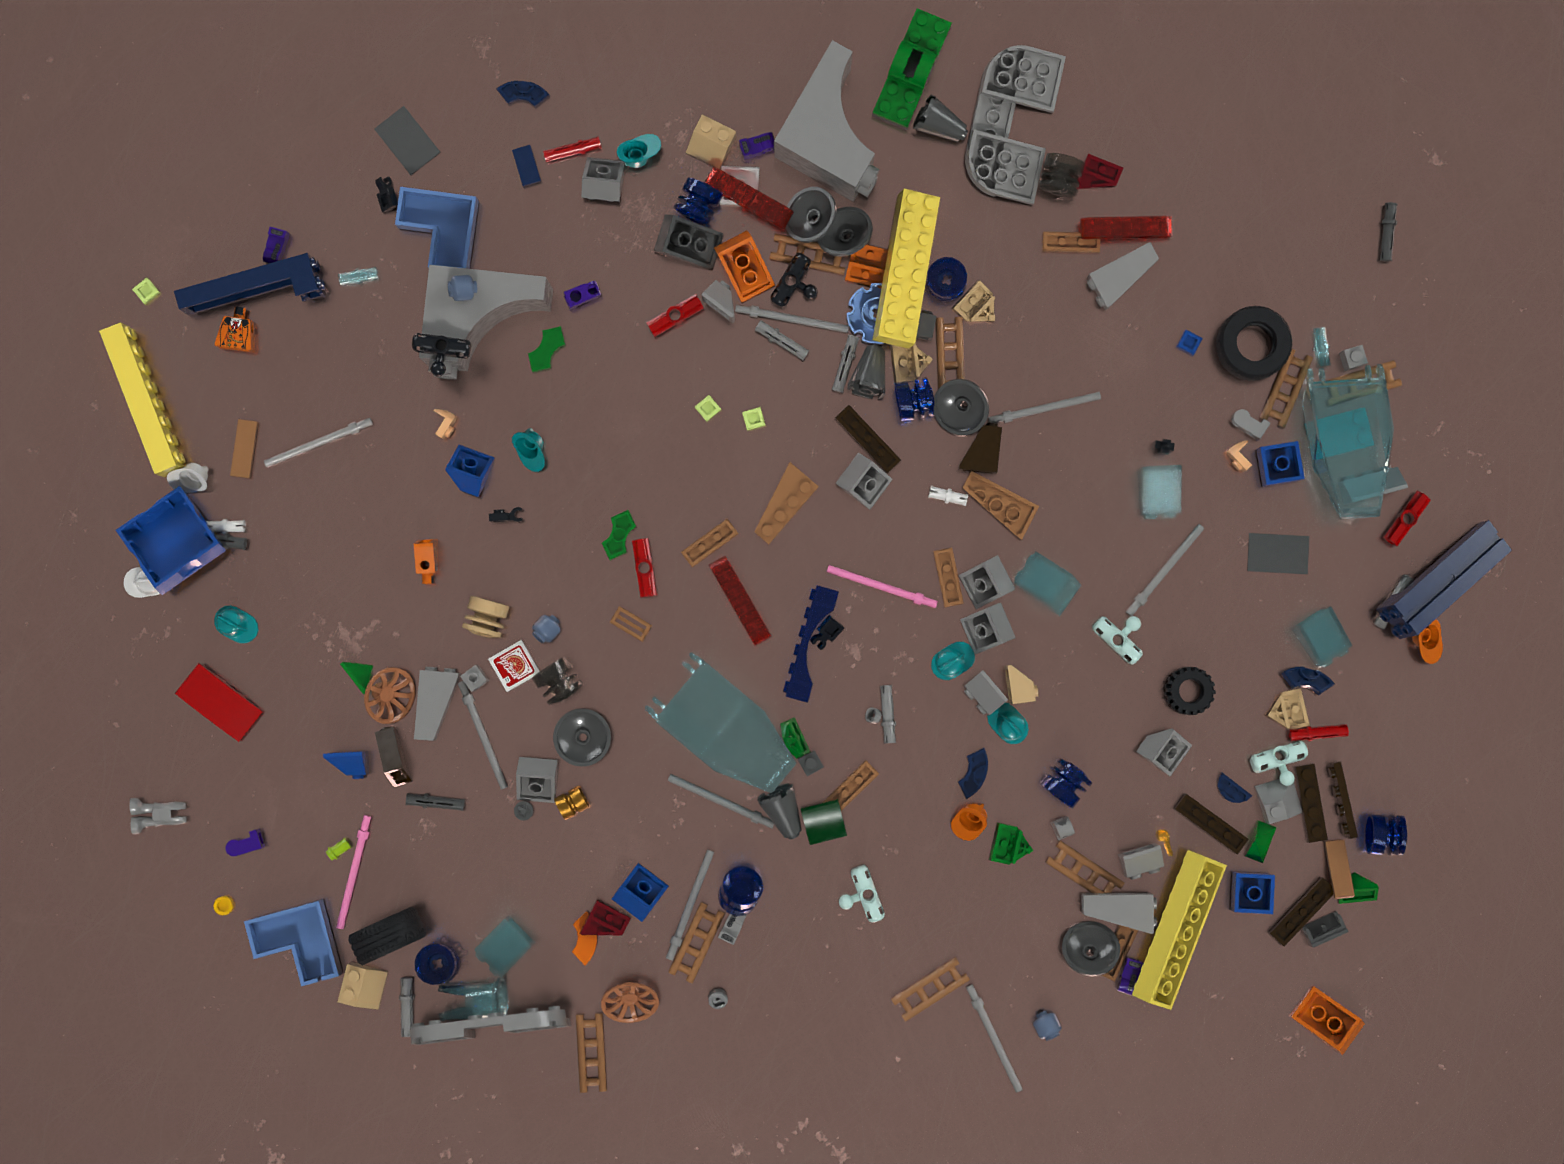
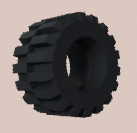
M1184 667L1174 671L1168 677V682L1164 686L1166 688L1164 695L1167 697V703L1180 714L1197 715L1198 713H1203L1205 709L1211 706L1210 703L1215 699L1213 695L1216 694V690L1213 688L1215 684L1211 681L1212 677L1207 675L1206 671L1197 667ZM1185 680H1194L1200 687V695L1194 702H1185L1180 696L1179 689Z

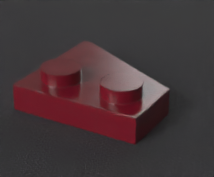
M1088 154L1074 188L1085 189L1116 186L1123 167Z
M596 900L579 934L622 936L631 918Z

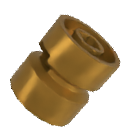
M579 786L569 790L568 795L562 794L554 798L557 808L565 820L573 817L575 811L582 812L589 808V804Z

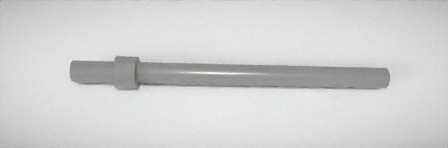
M736 304L735 312L750 314V317L757 318V316L848 333V325L759 309V306L752 305L749 307Z
M1096 392L1013 412L1008 410L1000 415L988 417V422H1012V419L1101 399V394Z
M371 418L357 423L352 422L343 429L264 460V464L266 467H269L348 434H356L360 432L359 430L373 425Z
M1200 524L1196 526L1141 594L1138 593L1134 598L1135 601L1126 611L1129 616H1133L1138 608L1148 601V596L1204 530L1203 526Z
M461 681L458 683V686L463 696L462 701L469 710L500 789L507 788V783L474 705V697L470 694L465 682Z
M672 774L668 778L669 782L750 818L751 822L763 824L771 829L774 826V823L762 816L760 812L748 810Z
M707 849L675 935H672L669 942L671 945L666 955V958L673 961L677 948L681 946L683 941L681 939L714 855V852Z
M973 984L966 987L972 999L971 1004L977 1010L1015 1092H1020L1023 1088L983 1007L985 1004L982 998L978 996Z

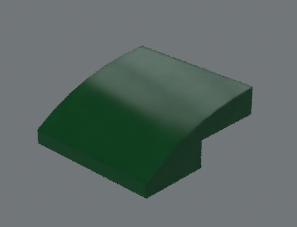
M838 799L801 808L810 845L847 836Z

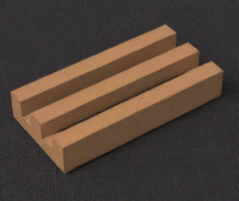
M620 606L610 620L611 624L642 642L652 627L651 624ZM619 613H625L626 615L645 625L646 629H642L641 627L637 626L636 624L619 615ZM616 618L620 619L621 621L625 622L626 624L630 625L636 630L642 632V636L637 635L636 633L617 623L615 621Z

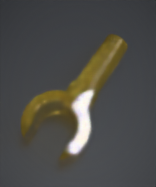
M1166 830L1157 831L1158 841H1165L1168 855L1173 856L1169 833Z

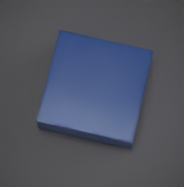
M1185 330L1176 347L1193 356L1203 338Z

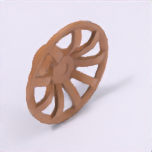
M388 667L377 672L369 681L364 695L365 709L369 716L382 724H391L401 720L409 712L415 699L413 679L406 671L396 667ZM394 672L392 679L387 682L385 673ZM399 673L406 678L403 682L394 685L398 680ZM380 677L382 682H378L374 686H372L375 680H377ZM409 683L410 693L397 692V690ZM370 690H372V697L374 698L372 701H369ZM396 697L409 698L406 707L398 702ZM379 703V709L374 714L370 707ZM391 703L401 710V713L395 717ZM384 706L388 711V719L380 718L383 714Z
M626 982L612 987L601 999L603 1013L608 1018L622 1023H634L645 1020L652 1016L659 1006V997L652 988L633 982ZM639 988L645 989V991L639 993ZM612 992L618 995L616 998L608 997ZM651 993L654 999L648 1000L643 997ZM606 1002L616 1003L612 1007L606 1008ZM642 1003L653 1005L651 1010L647 1009ZM622 1005L618 1016H615L611 1013L616 1011ZM635 1005L645 1014L637 1017ZM630 1006L632 1018H623L627 1007Z

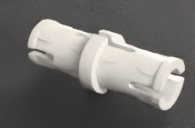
M933 486L930 487L928 498L943 500L947 504L951 502L966 506L968 494L954 492L949 488L945 490Z
M223 519L222 521H206L213 532L228 534V532H245L246 530L243 527L246 526L245 520L228 521V519Z

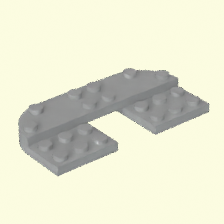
M1017 45L1006 48L995 55L985 67L965 153V165L968 175L975 186L982 192L993 197L999 196L1030 205L1034 204L1046 148L1008 139L1016 103L1050 113L1054 112L1066 56L1030 46Z
M560 1006L548 1007L549 1010L547 1011L529 1008L527 1013L502 1016V1013L498 1012L487 1014L488 1018H482V1015L468 1016V1020L441 1023L440 1020L429 1021V1025L425 1026L424 1023H415L410 1028L412 1045H423L475 1038V1030L470 1029L503 1025L504 1032L520 1033L569 1027L571 1022L570 1018H566L565 1009L560 1010Z

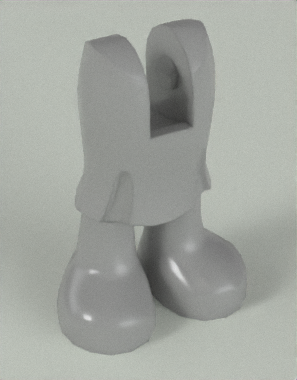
M130 798L131 815L152 813V817H132L131 833L139 834L143 828L149 826L158 827L160 825H180L186 823L187 816L171 817V810L186 809V803L154 802V804L142 803L138 798Z

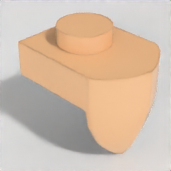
M434 409V412L445 418L435 434L443 440L446 437L449 438L454 430L452 426L457 416L445 410Z
M1248 440L1235 444L1227 451L1228 456L1233 461L1232 465L1238 471L1242 470L1244 472L1252 466L1239 452L1249 442Z

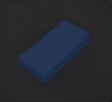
M531 145L513 149L512 152L523 187L540 183L541 178Z

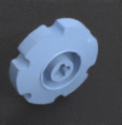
M872 283L869 290L861 287L851 297L848 306L853 310L847 313V322L854 335L857 333L862 334L863 342L883 345L884 343L872 340L876 318L873 317V311H878L881 288L877 286H882V283Z

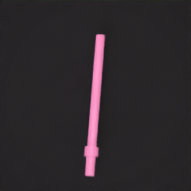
M831 565L827 569L828 573L914 601L913 603L918 605L924 604L936 608L938 603L936 600L924 597V594L918 592L915 594Z
M363 816L361 828L357 832L356 837L358 840L336 925L338 929H344L365 840H368L369 836L368 828L371 816Z

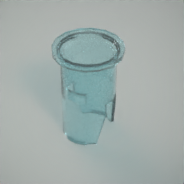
M503 977L497 978V981L492 983L439 985L438 992L465 996L466 1007H458L439 1013V1018L442 1022L445 1020L468 1019V1016L482 1015V1018H488L487 1014L499 1012L502 1013V1016L508 1013V991Z

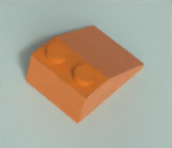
M747 230L714 247L741 303L775 286L761 254Z
M1314 986L1291 1017L1341 1055L1345 1053L1365 1025L1362 1019Z

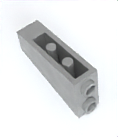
M1151 242L1087 276L1089 279L1087 284L1091 290L1096 292V301L1100 307H1104L1105 310L1109 309L1158 261L1159 257Z
M425 667V670H420L414 739L436 740L461 673H456V669L444 668V672L437 671V667Z
M1081 893V910L1083 915L1154 934V929H1157V917H1154V909H1157V899L1153 897L1152 893Z

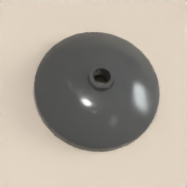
M808 187L796 193L789 201L784 214V224L789 235L803 243L815 242L824 237L835 222L837 209L834 198L829 192L820 187Z
M856 207L837 209L832 228L824 237L817 240L818 244L824 252L832 256L842 257L854 254L861 250L870 240L873 232L872 221L869 215L862 209Z
M954 379L943 384L936 392L933 400V411L938 423L945 430L956 435H969L978 431L987 421L989 402L984 391L974 382L966 379ZM962 401L967 402V406H964Z
M575 709L559 719L554 729L553 742L557 753L564 761L575 766H589L597 763L606 755L611 744V731L608 723L599 713L590 709ZM582 733L586 734L587 739L585 741H582L580 739V735Z
M1081 922L1071 927L1065 934L1062 942V954L1066 963L1075 972L1085 976H1101L1111 971L1117 964L1120 956V943L1115 933L1107 926L1098 922ZM1090 952L1093 956H1088L1086 953Z

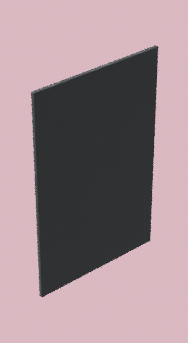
M405 106L374 128L410 175L440 153L439 149Z
M1249 533L1247 571L1308 574L1309 536Z

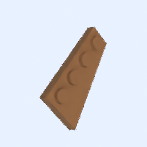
M789 462L754 533L769 545L819 486Z
M973 471L970 472L962 487L964 491L1020 540L1023 539L1039 508L1038 505Z

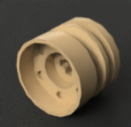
M470 596L467 608L474 611L475 614L474 616L465 615L464 618L473 621L471 625L463 623L462 627L473 634L488 638H501L502 633L494 631V628H504V625L496 621L497 618H507L510 606Z

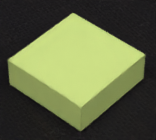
M147 277L132 289L145 305L160 294L159 290Z
M710 395L695 406V409L706 422L721 411V408Z
M761 407L742 412L747 431L766 426Z

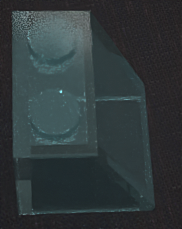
M1182 465L1140 468L1138 470L1140 516H1145V519H1155L1157 515H1164L1165 518H1175L1176 514L1181 513Z
M1036 551L1027 559L1026 566L1017 573L1014 581L1018 588L1058 616L1062 614L1081 587V584L1071 573Z
M1331 606L1321 608L1291 628L1316 667H1327L1333 663L1332 659L1337 655L1339 657L1344 656L1349 652L1348 648L1352 646Z
M508 915L474 951L476 952L475 956L482 963L485 961L490 966L489 970L495 976L499 975L502 977L536 942Z

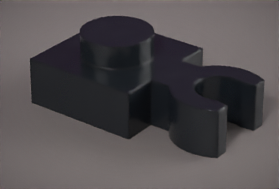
M829 614L817 628L820 633L813 635L810 641L812 644H815L820 640L817 647L822 650L826 646V641L829 639L833 642L845 627Z

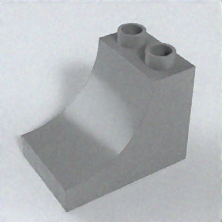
M832 40L775 138L774 155L780 161L854 202L859 193L866 197L869 196L878 180L877 175L880 169L873 166L875 153L869 150L855 136L842 108L841 92L845 80L851 71L853 51Z
M429 265L422 334L442 335L471 342L469 358L461 359L444 356L443 363L446 366V372L437 378L457 379V371L468 372L470 360L481 339L490 329L504 319L529 311L551 312L553 288L547 277ZM470 275L472 280L477 282V293H474L472 300L455 301L452 297H449L448 281H451L453 276ZM439 341L436 345V348L438 350H444L447 346V343L445 341ZM456 352V356L464 357V353ZM419 353V358L429 366L428 372H431L430 368L436 361V355Z

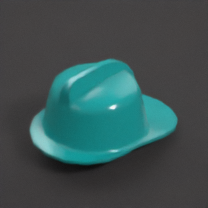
M654 134L641 135L621 143L617 148V156L626 166L640 168L647 163L648 158L659 152L661 140Z
M532 428L527 429L525 432L515 433L512 437V443L523 465L531 471H541L545 466V458L542 453V437L534 432Z
M231 605L224 606L215 615L214 625L217 631L238 643H248L257 636L258 623L254 617L241 609Z
M965 642L952 643L933 657L931 662L932 671L942 680H951L967 671L973 665L975 654L972 647Z
M1005 702L987 716L991 728L1007 743L1018 744L1028 735L1027 721L1009 703Z

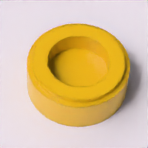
M221 896L215 900L213 907L217 914L223 916L233 911L234 902L229 896Z

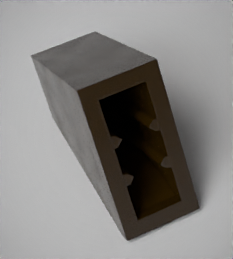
M991 422L983 425L958 466V470L997 474L1002 427H998L997 423Z
M384 727L380 731L375 732L384 774L392 785L397 787L413 782L401 741L395 728Z

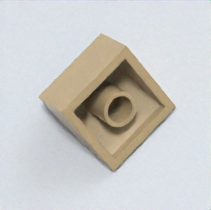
M701 115L693 131L686 154L720 170L737 137L736 131Z
M1012 665L1004 666L1009 704L1036 701L1035 697H1038L1037 685H1034L1032 680Z
M350 962L346 967L337 1002L354 1007L379 1009L388 971Z

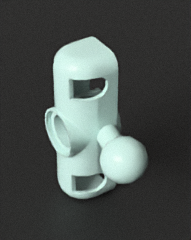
M1104 616L1100 617L1092 626L1093 631L1128 664L1133 665L1142 657V650L1127 637L1131 631H1137L1141 627V620L1138 617H1129L1122 631ZM1097 628L1103 632L1102 635L1096 631ZM1115 635L1122 637V645L1118 646L1113 643ZM1126 654L1132 659L1130 662L1124 657Z
M1303 741L1278 746L1274 749L1252 755L1250 764L1255 773H1261L1278 767L1281 773L1279 777L1280 782L1285 786H1290L1293 784L1295 777L1292 772L1288 771L1286 765L1304 760L1308 756V749ZM1275 753H1281L1284 759L1278 760ZM1304 753L1303 758L1297 759V755ZM1268 764V768L1261 770V766Z
M860 865L853 868L850 873L857 894L852 896L842 895L839 899V906L847 910L853 906V903L861 901L869 922L873 923L882 920L885 913L868 867ZM865 871H868V874H869V878H868V879H867V877H866ZM854 875H856L858 882H855ZM865 890H872L873 896L866 899L863 897ZM879 907H881L883 914H880ZM868 911L870 912V915H871V918H870V919L868 918V915H867V912H868Z

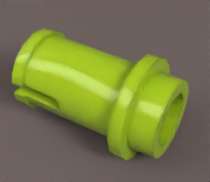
M344 837L334 846H329L326 854L332 861L334 859L337 860L338 856L352 847Z

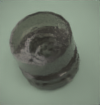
M1047 153L1043 168L1049 172L1041 174L1043 180L1039 181L1038 187L1057 196H1077V187H1079L1080 182L1074 178L1082 177L1085 163L1069 155Z
M566 657L557 660L532 677L538 689L545 686L548 687V690L543 694L544 698L550 694L553 695L547 701L549 706L567 699L583 685L581 680L574 684L571 682L578 676L577 674L567 676L566 673L572 666Z

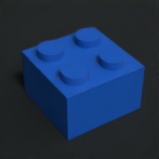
M1298 441L1256 449L1262 487L1305 479Z
M1232 872L1231 911L1273 914L1275 875Z

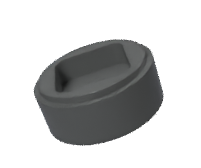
M527 801L517 803L514 808V814L519 820H528L534 813L532 804Z
M722 989L712 990L708 995L709 1005L714 1009L725 1007L728 1002L726 992Z

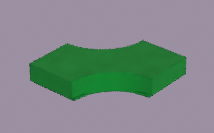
M561 326L542 330L541 344L536 350L528 353L532 372L551 369V360L554 353L566 346Z
M629 510L611 517L613 524L612 532L608 539L602 542L609 560L627 553V536L636 528Z

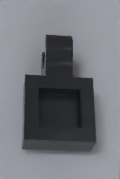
M388 176L383 180L382 177L376 179L375 183L380 192L376 195L381 211L389 212L398 206L394 188L390 187L392 184L391 178Z
M1168 439L1156 440L1153 442L1152 450H1157V454L1168 455L1169 452L1174 451L1175 443H1171V440Z
M520 507L514 508L510 513H505L504 509L493 510L494 513L489 514V522L523 521V518H516L515 516L517 511H523Z

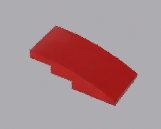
M200 663L195 666L175 692L188 705L238 742L263 712L259 707L247 700L245 696L232 688L230 684Z

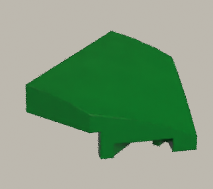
M795 717L781 723L783 741L791 754L797 759L810 753V749Z
M997 822L989 857L990 861L1008 865L1011 863L1015 864L1017 860L1033 852L1032 847L1023 836L1022 830L1015 826Z

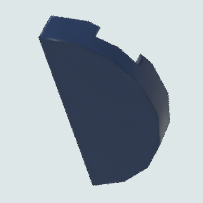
M1223 772L1220 773L1217 787L1224 799L1232 803H1241L1252 797L1250 793Z

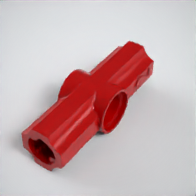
M694 294L676 306H671L667 311L646 323L654 337L675 325H680L687 318L703 310L704 307L698 296ZM678 311L681 315L678 320H672L670 314Z
M1417 490L1404 509L1397 514L1396 520L1383 538L1388 543L1397 547L1410 528L1417 523L1419 516L1431 501L1429 497ZM1404 514L1410 516L1411 521L1409 524L1404 522Z
M649 538L633 540L632 545L640 598L656 596L657 591ZM642 563L649 564L650 569L647 573L640 572L639 567Z

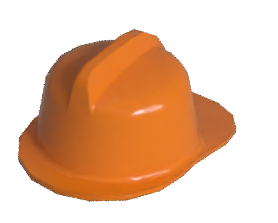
M1435 619L1419 635L1412 636V641L1420 648L1421 657L1428 664L1438 662L1443 652L1441 626L1439 621Z
M970 803L956 814L951 822V829L958 838L971 841L983 832L987 826V812L984 809V804Z

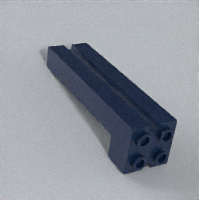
M304 253L175 290L174 294L179 310L190 315L293 285L295 296L301 295V299L304 302L324 296L323 290L326 289L323 278L321 279L318 273L321 271L318 260H315L308 253Z
M1489 520L1477 524L1401 593L1391 595L1376 609L1379 612L1380 618L1384 622L1391 624L1390 628L1394 636L1403 639L1419 635L1512 551L1503 538H1499L1497 535L1498 531Z

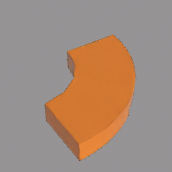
M588 911L573 924L577 931L578 940L572 953L584 965L590 961L597 946V935L579 934L589 915Z

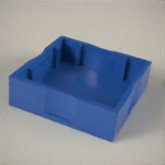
M178 486L162 497L147 511L138 514L116 529V532L129 551L139 561L141 569L153 587L161 595H164L226 551L181 486Z

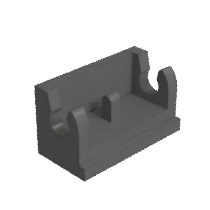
M1337 911L1307 923L1302 928L1309 946L1313 948L1348 933V929Z

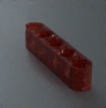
M712 167L703 183L709 189L779 228L785 229L794 214V211L716 167Z
M1171 216L1087 217L1080 219L1081 239L1169 238L1173 236Z
M726 556L709 564L754 645L757 646L771 638V634Z

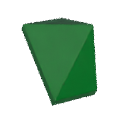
M342 662L340 664L363 695H365L366 687L372 678L373 665Z
M1258 820L1245 857L1263 863L1277 827Z
M1354 872L1351 878L1355 896L1353 898L1338 899V903L1377 900L1379 887L1376 883Z

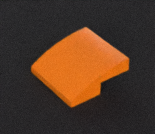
M866 244L861 250L851 254L845 280L871 286L872 283H882L888 249Z

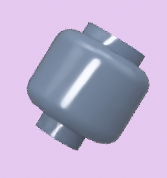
M470 275L453 276L451 281H448L449 297H452L455 301L472 300L474 293H477V282L473 281Z
M542 615L533 624L532 635L541 643H550L561 631L558 625L560 621L553 615L550 617Z
M1043 1011L1036 1015L1037 1019L1033 1022V1026L1040 1039L1049 1041L1060 1035L1059 1032L1062 1026L1055 1013Z

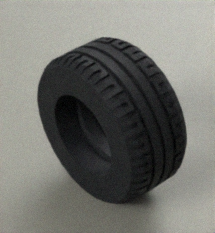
M1248 306L1239 309L1225 320L1218 331L1216 352L1218 353L1219 361H1221V364L1231 375L1239 379L1255 381L1268 378L1284 366L1291 354L1293 340L1291 330L1287 325L1288 323L1285 322L1281 315L1268 307ZM1248 326H1256L1268 334L1271 341V350L1267 357L1259 361H1251L1240 353L1237 346V337L1242 329Z
M409 907L350 934L348 941L352 951H354V955L357 957V962L363 966L424 938L426 930L423 927L422 921H420L421 918L418 916L417 910L414 907Z

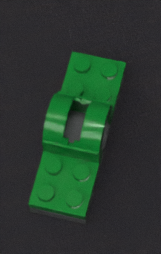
M918 8L916 9L904 40L901 41L872 116L902 129H908L952 22Z

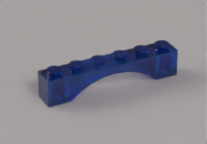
M818 585L816 589L812 588L809 597L810 600H813L811 608L807 607L804 615L807 622L805 626L801 625L799 637H802L800 645L796 644L793 654L797 656L795 663L791 662L788 672L792 674L790 682H785L783 692H786V697L808 703L813 686L807 667L808 643L817 625L825 616L834 611L839 591Z

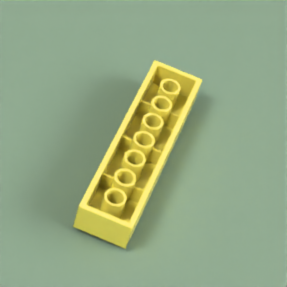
M905 188L897 196L873 341L908 349L916 342L940 197Z
M121 322L100 330L99 332L154 474L166 477L170 471L183 468L186 461L183 454L179 453L177 449L179 443L176 436L172 435L170 428H172L171 422L168 417L165 418L163 410H165L164 404L161 399L158 400L156 395L158 392L155 382H151L149 377L151 371L149 366L144 364V352L140 346H137V334L134 329Z
M1187 850L1174 887L1169 895V900L1162 913L1159 926L1155 931L1152 944L1148 949L1147 957L1141 967L1140 975L1134 985L1133 996L1148 1003L1172 1009L1227 865Z

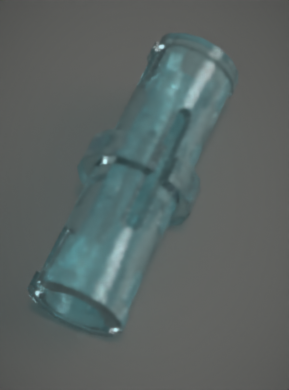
M376 267L362 270L357 268L355 271L338 273V277H340L338 278L339 283L342 286L355 282L361 284L362 281L378 279V271Z
M1321 327V329L1315 328L1313 329L1316 341L1314 348L1317 350L1318 366H1330L1328 351L1330 344H1327L1326 327Z

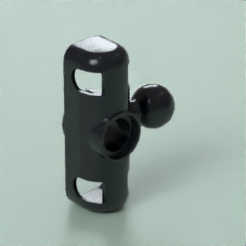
M802 253L795 254L770 296L773 303L780 307L786 306L796 288L803 291V295L807 299H813L817 296L818 289L815 285H806L801 282L811 264L809 257ZM797 256L798 259L795 262V264H793L792 262L794 258ZM808 263L809 265L806 270H803L805 264ZM792 274L796 277L794 285H788L785 282L787 275ZM777 289L778 293L776 294V296H772L775 290ZM786 296H788L789 298H788L787 302H786V303H783V301L785 300Z
M416 333L413 335L412 349L418 353L436 355V361L431 365L430 370L433 375L439 377L446 372V366L443 363L444 356L461 359L469 358L471 342L442 335ZM439 341H445L447 343V346L444 350H438L436 348V345ZM417 346L424 347V351L417 350ZM456 352L464 353V357L456 356Z

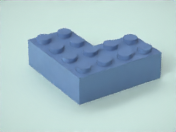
M400 187L395 225L398 229L432 233L428 268L429 265L470 269L479 200L475 196Z
M323 899L244 921L253 958L256 959L291 949L301 986L338 977L343 974Z

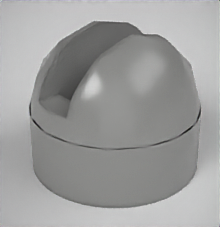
M870 707L866 711L865 719L870 723H878L881 721L882 713L877 708Z

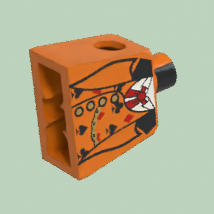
M235 307L233 317H223L215 341L216 347L255 352L254 322L250 319H245L246 308Z
M438 539L417 540L414 543L416 574H422V584L434 583L433 573H436L439 569ZM424 561H428L430 566H426Z

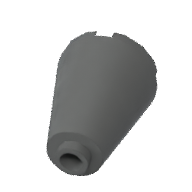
M930 95L925 101L928 105L921 107L913 125L915 126L913 129L958 142L960 139L964 140L968 133L967 125L936 96Z
M871 344L866 347L848 383L847 389H853V394L868 399H873V396H878V399L884 397L885 350L881 345Z
M793 784L779 785L769 789L770 793L768 795H765V793L761 794L757 799L759 805L783 837L790 840L798 837L802 829Z

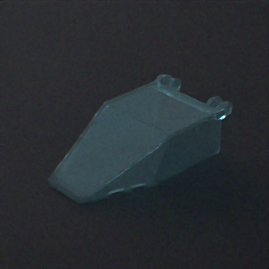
M1377 364V378H1372L1371 367L1366 365V379L1325 381L1324 368H1319L1318 376L1320 381L1314 382L1312 368L1307 369V387L1302 404L1312 467L1314 472L1318 474L1323 488L1329 494V499L1340 519L1379 517L1381 513L1391 462L1394 434L1385 371L1382 364Z
M691 652L689 654L690 658L700 664L695 671L690 664L683 661L682 665L693 673L692 676L667 706L656 697L652 698L656 705L663 708L659 715L650 706L645 707L646 711L655 719L657 724L714 771L773 793L797 763L765 711L707 662Z

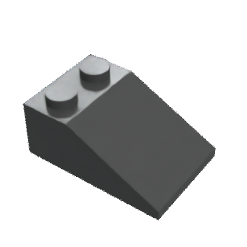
M665 214L654 251L712 270L717 256L714 247L721 244L724 233L676 215Z

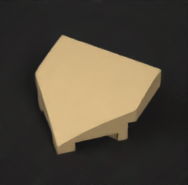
M980 280L952 307L965 321H995V296Z
M916 344L909 349L890 345L894 383L915 381L933 360L929 355L927 356Z
M1301 688L1282 692L1268 716L1288 729L1310 726Z

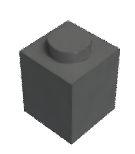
M922 310L920 313L916 338L932 340L937 317L933 315V312Z
M815 750L798 759L807 777L824 768Z

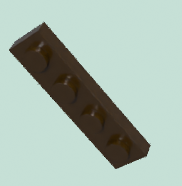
M850 405L835 417L887 474L901 461Z
M1341 761L1330 762L1328 772L1330 778L1334 780L1335 786L1332 787L1334 797L1338 798L1337 812L1339 816H1342L1343 824H1341L1342 833L1346 835V838H1357L1358 834Z
M1315 764L1295 766L1307 843L1328 840Z
M1186 793L1174 808L1237 855L1249 840Z
M1321 877L1275 925L1269 934L1285 947L1333 896L1332 886Z

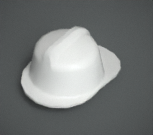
M193 462L188 463L183 468L170 471L167 475V481L173 489L181 486L186 493L204 491L207 488L208 467L200 466Z
M141 567L133 568L126 573L124 587L129 595L142 598L160 594L153 587Z

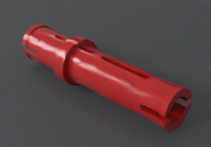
M598 136L583 141L580 139L578 142L544 150L543 152L547 163L576 154L583 155L585 152L601 149L602 147Z
M1347 724L1313 728L1306 726L1302 729H1289L1288 735L1290 742L1300 740L1310 742L1314 739L1348 737L1349 731Z

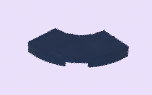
M517 80L507 82L496 88L508 105L515 101H525L537 107L550 96L545 89L533 82Z
M1305 667L1290 668L1281 674L1292 689L1306 687L1313 690L1318 696L1335 685L1324 673Z
M985 748L967 756L968 770L965 776L958 781L966 799L974 795L981 788L986 778L988 757Z

